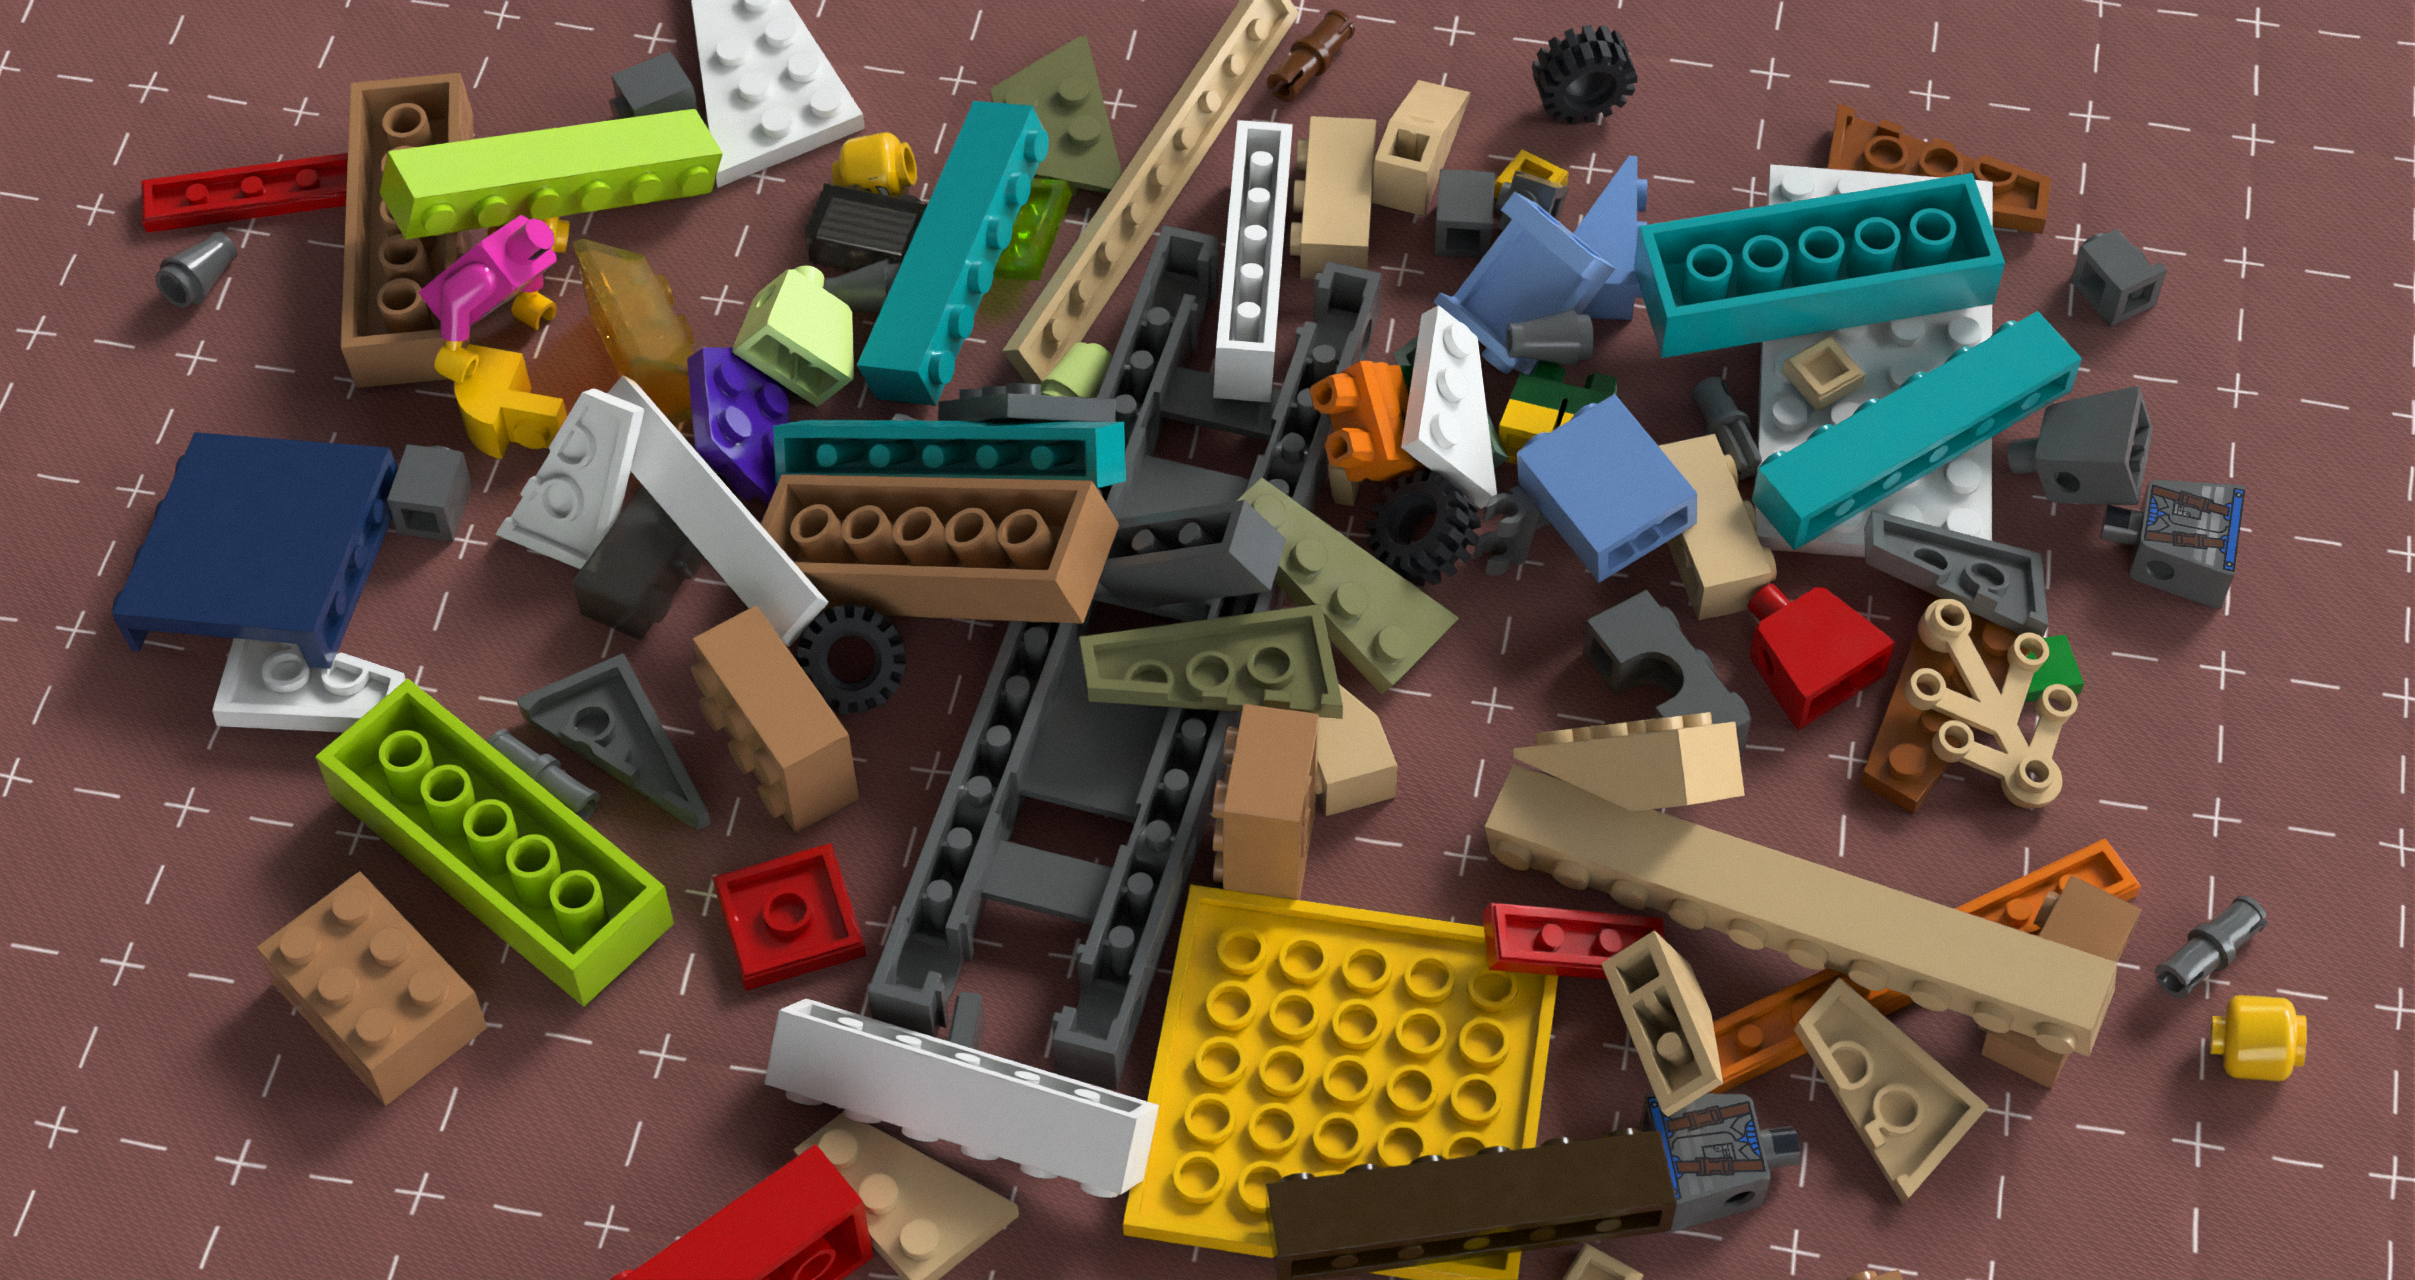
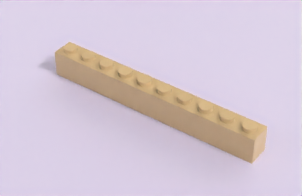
M1513 764L1485 824L1491 854L1495 855L1501 863L1517 870H1527L1531 867L1552 874L1559 883L1569 888L1584 890L1586 887L1608 893L1616 902L1628 908L1641 910L1646 906L1667 913L1675 922L1684 927L1699 930L1705 926L1726 933L1734 942L1743 947L1754 950L1767 947L1788 954L1792 961L1808 969L1822 970L1826 967L1847 974L1856 984L1870 990L1882 991L1888 988L1909 995L1915 1003L1932 1011L1943 1012L1950 1009L1971 1016L1977 1024L1994 1032L2006 1033L2012 1030L2033 1037L2042 1047L2055 1053L2071 1054L2074 1051L2090 1056L2115 991L2117 962L1652 809L1630 811L1564 780Z

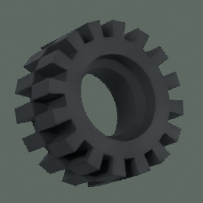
M1584 25L1580 34L1575 35L1572 28L1564 31L1566 39L1560 41L1556 36L1548 41L1550 50L1541 48L1536 54L1539 61H1533L1532 76L1544 109L1549 116L1553 114L1554 120L1562 123L1567 117L1569 124L1578 125L1580 117H1585L1586 123L1596 122L1595 114L1602 112L1606 118L1613 114L1611 106L1616 105L1622 108L1627 103L1625 95L1633 96L1636 90L1634 83H1638V76L1624 39L1621 38L1617 31L1614 30L1610 33L1608 27L1600 25L1594 33L1592 25Z
M1423 470L1415 471L1413 481L1406 475L1396 479L1399 485L1398 490L1394 491L1389 486L1383 490L1381 494L1387 498L1383 505L1374 502L1370 511L1378 518L1377 520H1367L1366 530L1372 536L1367 537L1366 540L1368 547L1374 551L1372 554L1375 558L1408 582L1410 581L1415 586H1424L1426 579L1430 584L1435 585L1442 582L1440 572L1443 571L1450 578L1459 572L1454 566L1458 559H1461L1465 564L1469 561L1472 555L1465 549L1467 545L1477 546L1480 537L1472 530L1481 528V518L1475 514L1479 511L1475 503L1446 477L1444 478L1439 473L1431 471L1430 475L1426 474ZM1437 513L1431 530L1422 539L1410 544L1412 534L1418 524L1429 515Z
M844 603V605L837 607L832 606L815 617L804 633H802L796 656L798 664L828 706L836 710L838 714L845 715L858 712V714L867 713L870 709L885 704L887 699L899 688L906 666L903 639L892 621L885 614L882 615L876 611L875 608L867 605H855V603ZM844 636H859L865 639L874 650V667L870 674L860 681L846 682L840 680L829 669L827 663L828 651L837 639Z

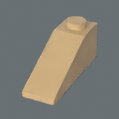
M1653 931L1601 963L1664 1114L1669 1117L1723 1084L1711 1011L1694 971L1686 959L1659 934Z

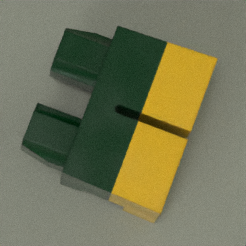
M1540 360L1535 363L1529 375L1520 373L1499 425L1498 437L1509 458L1505 462L1517 465V452L1532 437L1542 432H1552L1559 425L1562 426L1570 421L1578 410L1588 404H1598L1614 394L1617 396V379L1595 372L1587 376L1584 388L1564 384L1566 370L1560 364Z

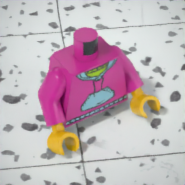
M520 215L471 248L418 292L440 320V337L446 340L434 362V367L439 374L459 384L463 383L464 376L471 377L474 375L478 366L479 356L461 347L462 342L469 338L471 326L514 298L517 294L518 296L513 302L511 311L518 320L537 331L539 329L540 317L548 321L554 318L557 305L538 293V290L544 284L543 273L557 262L556 254L551 249L554 245V236L551 229L539 219L529 220L527 217Z

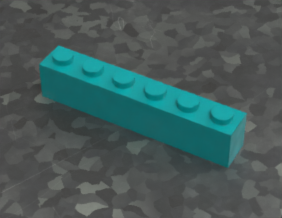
M973 101L857 363V367L876 399L936 406L945 384L951 381L955 369V360L964 339L968 338L973 330L974 316L981 299L990 290L993 282V271L1002 250L1006 249L1011 241L1012 227L1021 206L1025 205L1029 199L1031 182L1040 162H1043L1048 154L1049 137L1046 130L1043 129L1032 105Z
M2038 311L2019 322L2016 320L2007 321L1997 328L1990 338L1972 348L1970 346L1959 348L1941 366L1928 373L1921 371L1913 374L1903 382L1898 390L1880 400L1878 398L1867 400L1855 410L1852 416L1834 426L1831 424L1823 425L1816 429L1807 438L1806 442L1788 452L1783 450L1777 451L1767 457L1757 470L1752 502L1791 548L1796 550L2070 393L2082 358Z
M803 420L773 426L776 484H778L781 475L1093 481L1096 488L1126 481L1124 422Z

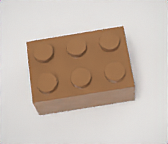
M757 605L692 638L698 663L691 666V671L697 685L705 695L698 700L700 709L714 731L723 728L731 739L728 742V748L742 773L747 774L753 771L761 783L758 786L759 794L774 818L783 815L797 834L859 800L848 732Z
M1243 704L1239 728L1228 727L1223 752V764L1227 765L1224 781H1217L1212 817L1216 818L1213 850L1217 851L1213 882L1223 883V889L1300 900L1316 814L1319 714Z
M360 871L256 947L272 984L385 1106L488 1028L475 991Z

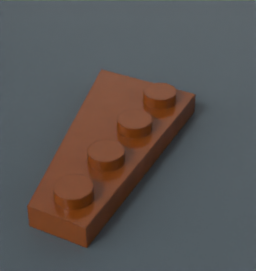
M1838 103L1827 169L1940 178L1973 173L1975 180L1993 182L1992 226L2043 234L2048 211L2051 186L2050 177L1987 155H1982L1976 160L1960 154L1954 149L1955 144L1936 137H1934L1932 143L1903 134L1902 125L1885 119H1881L1879 125L1855 117L1856 109Z
M1931 594L1925 611L1931 603L1942 598ZM1968 611L1972 621V627L1968 635L1996 687L2001 692L2010 665L2007 659V652L2020 634ZM1941 615L1945 623L1956 626L1952 620ZM1918 629L1864 769L1861 785L1913 815L1952 764L1940 759L1935 754L1932 747V739L1945 722L1956 719L1932 709L1919 710L1908 703L1904 695L1906 683L1917 670L1930 668L1942 675L1946 688L1973 699L1949 652L1942 653L1927 647L1922 642ZM2024 647L2020 648L2021 653L2027 658L2031 650ZM1917 683L1918 689L1923 694L1933 695V691L1928 685ZM1966 724L1974 734L1977 728ZM1945 735V739L1950 746L1961 748V743L1956 737Z

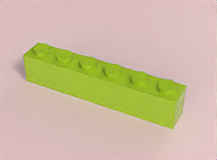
M696 109L388 151L380 195L405 240L506 225L520 215L527 217L529 220H542L712 193L723 152Z

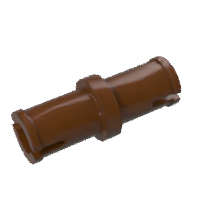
M1336 9L1330 10L1309 35L1300 36L1292 44L1291 54L1267 77L1269 89L1274 88L1279 81L1283 82L1273 92L1275 97L1285 102H1291L1314 76H1320L1327 71L1332 63L1331 57L1355 33L1353 22L1349 23L1342 31L1339 30L1349 19L1345 13Z

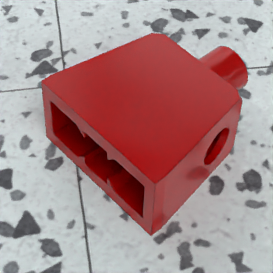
M1768 584L1758 590L1750 599L1748 609L1760 621L1754 629L1749 654L1751 661L1792 724L1798 730L1886 676L1895 642L1826 588L1815 587L1791 602L1775 584Z

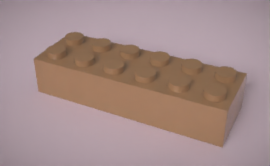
M461 73L351 83L341 350L356 388L449 379L439 374L434 367L436 356L446 343V340L440 337V320L418 292L472 248V230L405 240L380 195V188L388 151L473 140L474 115ZM470 336L462 342L461 347L466 349L467 345L470 344Z
M781 475L761 526L828 601V604L820 613H823L824 610L832 606L837 607L844 605V603H855V605H867L875 608L876 611L886 616L1083 624L1119 523L1093 481Z

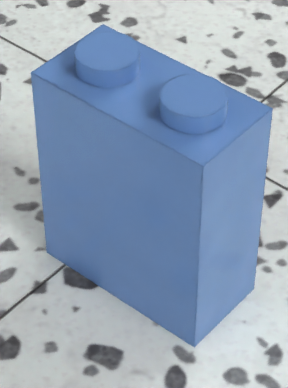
M1615 394L1598 404L1591 403L1582 407L1574 414L1570 421L1550 433L1542 432L1535 435L1517 452L1519 484L1599 583L1697 524V492Z

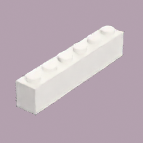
M1237 120L1216 342L1213 398L1271 402L1293 124Z
M810 999L801 1000L778 1011L765 1084L786 1090V1097L791 1101L805 1105L828 1103L844 1108V1116L851 1120L863 1123H878L881 1120L901 1126L902 1133L909 1138L927 1142L938 1141L939 1139L961 1145V1152L967 1156L982 1160H995L1001 1157L1020 1163V1170L1030 1176L1053 1179L1059 1175L1081 1182L1080 1188L1086 1193L1107 1198L1121 1195L1144 1180L1159 1105Z

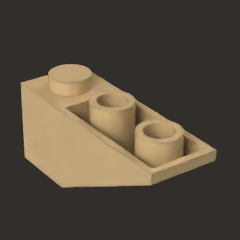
M1417 81L1389 120L1375 156L1373 204L1425 216L1439 180L1440 169L1444 167L1468 104L1470 92L1425 81Z
M1340 684L1343 719L1319 717L1316 795L1318 794L1326 816L1385 801L1396 796L1398 765L1380 720L1373 711Z

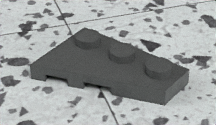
M1029 383L983 386L982 389H959V399L938 402V421L1115 422L1116 399L1041 395L1040 384Z
M1874 510L1871 511L1864 527L1866 564L1942 599L1957 600L1968 611L2020 635L2023 633H2035L2043 638L2049 624L2041 553Z

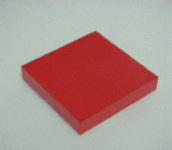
M832 843L712 877L745 991L866 956L863 938Z

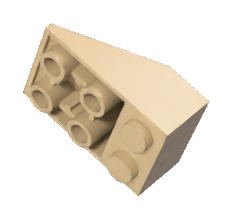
M1711 712L1535 733L1536 746L1513 749L1515 759L1630 811L1686 806L1745 796L1736 723L1712 724Z

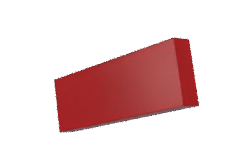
M1490 903L1482 911L1488 968L1495 971L1608 980L1601 963L1653 931L1666 941L1663 918L1501 903Z

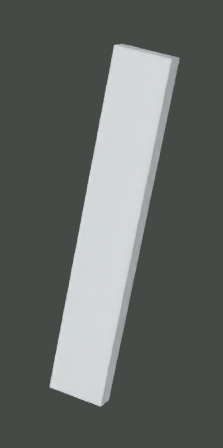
M622 375L607 394L645 408L630 471L750 609L757 605L784 644L790 647L828 604V601L634 380Z

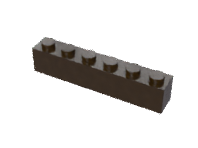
M1633 1128L1613 1131L1604 1138L1577 1142L1573 1138L1559 1137L1545 1141L1539 1147L1511 1150L1505 1146H1493L1478 1151L1474 1156L1446 1159L1440 1155H1427L1411 1161L1408 1165L1381 1168L1375 1164H1361L1347 1169L1342 1174L1315 1177L1309 1173H1295L1283 1177L1277 1183L1266 1184V1217L1277 1280H1319L1671 1231L1677 1205L1660 1130L1641 1133Z

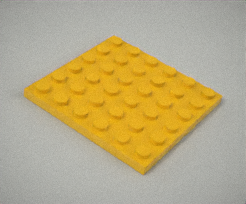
M1190 885L1147 1102L1159 1105L1144 1180L1130 1188L1123 1221L1124 1235L1273 1258L1266 1217V1184L1277 1183L1283 1177L1295 1173H1309L1315 1177L1342 1174L1347 1169L1361 1164H1375L1381 1168L1408 1165L1411 1161L1427 1155H1440L1446 1159L1474 1156L1478 1151L1493 1146H1505L1511 1150L1536 1147L1558 976L1489 970L1484 927ZM1521 1252L1370 1273L1412 1280H1518Z

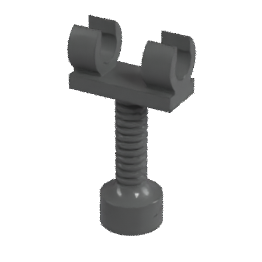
M1519 485L1510 489L1509 494L1501 493L1492 496L1487 503L1483 522L1491 519L1496 514L1503 515L1498 523L1496 532L1482 534L1477 546H1475L1473 559L1482 556L1485 552L1499 554L1488 559L1485 574L1501 575L1509 569L1511 562H1514L1516 566L1525 563L1534 532L1551 524L1539 507Z

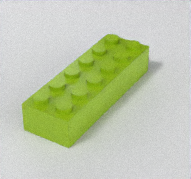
M408 678L315 756L328 791L335 800L583 1007L674 924L666 889L662 883Z

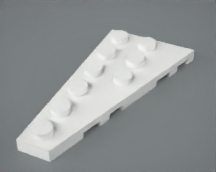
M691 0L709 132L723 152L716 176L717 188L865 129L863 113L789 0Z

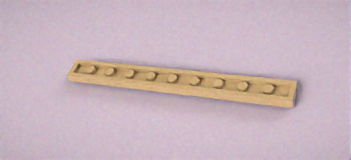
M1290 0L1239 1L1002 350L1026 383L1041 385L1042 381L1072 345L1082 341L1299 15Z

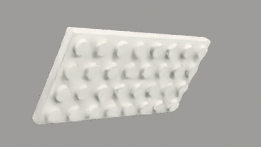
M1770 164L1766 206L1940 177ZM1975 180L1992 225L1993 182ZM1992 304L1761 342L1757 449L1762 457V462L1777 451L1783 450L1788 452L1806 442L1807 438L1819 427L1826 424L1834 426L1847 419L1867 400L1871 398H1878L1880 400L1893 393L1913 374L1921 371L1928 373L1941 366L1959 348L1963 346H1970L1972 348L1990 338L1992 335ZM1831 335L1865 373V379L1862 387L1816 412L1782 373L1784 360ZM1992 437L1796 550L1791 548L1754 504L1757 519L1756 534L1762 547L1768 546L1771 550L1865 558L1864 527L1872 510L1992 541Z

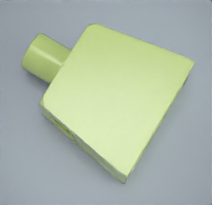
M799 266L794 270H785L754 297L733 345L732 353L818 407L853 380L852 311L847 304L823 289L824 275L820 270L812 266Z

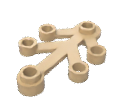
M1954 599L1934 601L1929 605L1918 622V634L1922 642L1930 649L1942 653L1949 652L1973 697L1971 699L1946 688L1942 675L1930 668L1917 670L1906 683L1904 695L1908 703L1919 710L1932 709L1956 719L1945 722L1934 735L1932 747L1935 754L1946 762L1954 763L1960 761L2001 779L2003 793L2010 802L2018 807L2031 809L2041 808L2050 804L2060 793L2063 782L2061 771L2052 759V755L2062 725L2068 721L2077 709L2078 701L2076 695L2070 688L2061 684L2050 685L2044 690L2035 704L2039 720L2029 745L2017 725L2033 674L2040 669L2049 656V647L2046 641L2035 633H2023L2016 638L2007 652V659L2010 665L2001 692H1999L1968 635L1972 627V621L1967 608L1961 602ZM1941 615L1952 620L1956 626L1945 623ZM2020 648L2030 649L2035 654L2036 660L2026 658L2021 653ZM1917 683L1928 685L1932 689L1933 695L1923 694L1918 689ZM2048 699L2059 701L2063 705L2064 711L2061 712L2052 708ZM1966 724L1993 735L2002 752L1974 742V734ZM1945 735L1956 737L1961 743V748L1950 746L1945 739ZM2025 770L2034 773L2039 778L2040 783L2029 779Z

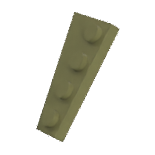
M1260 478L1237 500H1245L1286 539L1274 582L1298 607L1322 605L1329 640L1381 695L1389 690L1459 619L1458 616L1265 479Z
M1321 604L1079 637L1088 701L1235 712H1242L1243 704L1314 713L1319 714V717L1343 719V703Z

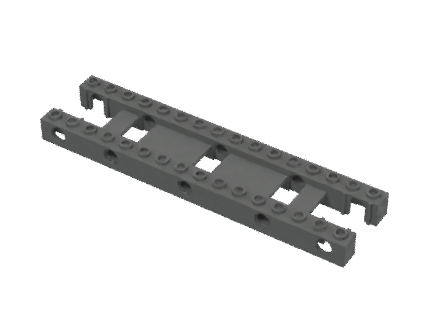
M1163 225L1097 398L1116 399L1115 422H1124L1126 481L1097 488L1114 517L1121 519L1237 501L1260 478L1265 479L1313 513L1329 465L1324 445L1327 441V436L1333 433L1334 430L1329 414H1321L1318 410H1314L1309 390L1312 385L1326 377L1338 374L1353 364L1365 360L1380 316L1382 273L1327 261L1323 273H1316L1314 281L1313 322L1316 323L1305 321L1304 327H1297L1295 333V353L1282 389L1272 388L1271 402L1213 398L1214 374L1185 367L1191 352L1197 353L1199 330L1210 300H1217L1219 294L1218 237ZM1166 418L1269 441L1265 455H1258L1250 479L1152 457ZM1098 582L1083 624L1010 621L868 989L872 1019L936 1038L939 1028H946L948 1025V1004L964 961H971L974 955L973 937L987 899L1092 925L1086 945L1079 944L1076 951L1079 989H1081L1078 1007L1076 1009L1064 1005L1062 1013L1055 1012L1052 1019L1055 1074L1117 1090L1213 808L1217 781L1223 779L1227 765L1223 764L1228 727L1239 728L1242 712L1088 701L1079 637L1086 636L1098 601L1126 607ZM1273 582L1271 591L1138 608L1135 610L1192 622L1280 610L1285 592ZM1025 797L1135 824L1127 846H1120L1113 868L1009 842Z

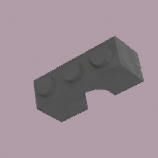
M1648 590L1587 620L1583 655L1615 696L1640 685H1652L1662 688L1673 698L1655 708L1654 719L1711 712L1712 724L1736 723L1739 754L1745 751L1751 716L1744 700L1737 693H1730L1716 676L1714 666L1707 654L1701 649L1695 650L1681 633L1679 622L1673 612L1668 607H1660Z

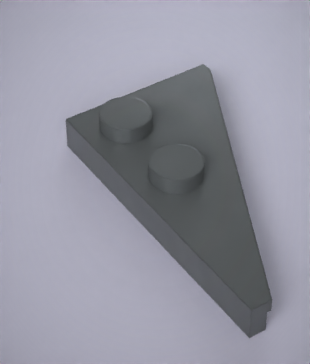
M624 653L516 699L523 719L695 830L711 824L708 810Z

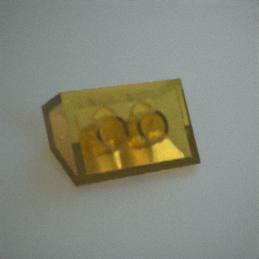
M587 239L573 242L589 315L619 377L621 378L623 375L634 380L673 425L692 419L687 358L694 354L691 346L695 345V341L685 315L682 313L675 316L670 308L675 306V301L664 274L654 276L643 255Z

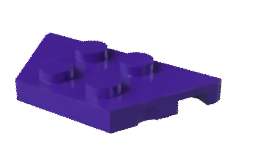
M703 347L687 358L695 450L714 470L726 477L730 486L746 502L757 495L769 506L777 487L775 480L773 426L790 423L786 387L732 353L733 348Z

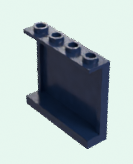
M194 432L185 454L177 461L175 476L165 498L156 507L155 520L147 538L135 553L134 566L126 584L114 599L112 616L131 651L141 650L149 631L297 644L308 667L331 669L392 520L387 498L398 466L390 448Z

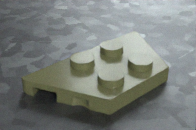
M1087 35L1080 36L990 88L991 102L1032 105L1043 129L1048 134V154L1037 168L1031 182L1032 188L1048 187L1057 193L1077 196L1079 188L1109 194L1121 177L1122 171Z

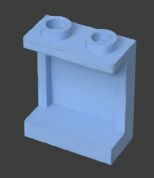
M1514 192L1501 209L1512 219L1456 294L1450 297L1440 292L1433 302L1442 307L1456 320L1465 324L1478 337V340L1486 346L1481 355L1490 364L1507 375L1512 369L1529 375L1538 360L1522 357L1509 358L1506 350L1507 324L1521 323L1574 309L1577 314H1581L1616 268L1537 203Z

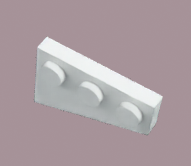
M1438 305L1421 315L1401 448L1431 471L1439 473L1444 478L1446 477L1481 509L1487 506L1492 496L1497 495L1478 337L1465 324L1456 320Z
M594 388L582 392L550 444L548 457L537 475L528 480L520 493L522 496L521 501L513 514L505 518L495 535L595 576L607 571L645 408Z
M234 638L212 713L217 726L345 732L406 679L402 672L342 652L336 654L331 669L308 667L297 644Z

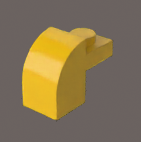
M468 344L466 349L479 356L478 366L473 376H464L463 383L459 384L454 381V392L466 434L472 444L483 453L502 460L510 442L519 443L531 449H549L550 444L567 418L563 399L530 393L531 385L522 353Z

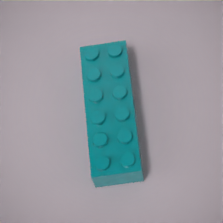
M1973 173L1639 226L1634 262L1635 273L1661 358L1991 305L1995 303L2005 266L2003 255Z

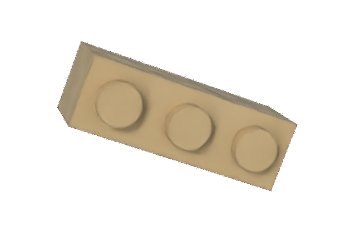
M1311 116L1309 139L1298 138L1297 171H1305L1306 180H1295L1293 213H1302L1303 221L1302 223L1292 222L1290 256H1300V279L1315 280L1316 273H1323L1327 261L1367 270L1375 157V119Z
M1715 434L1660 445L1659 448L1697 492V524L1667 541L1697 620L1701 621L1749 610L1748 603L1750 599L1762 587L1776 580L1777 571L1771 549L1768 546L1762 547L1757 537V519L1753 505L1749 500L1743 501L1738 491V473L1732 456L1730 454L1723 455Z

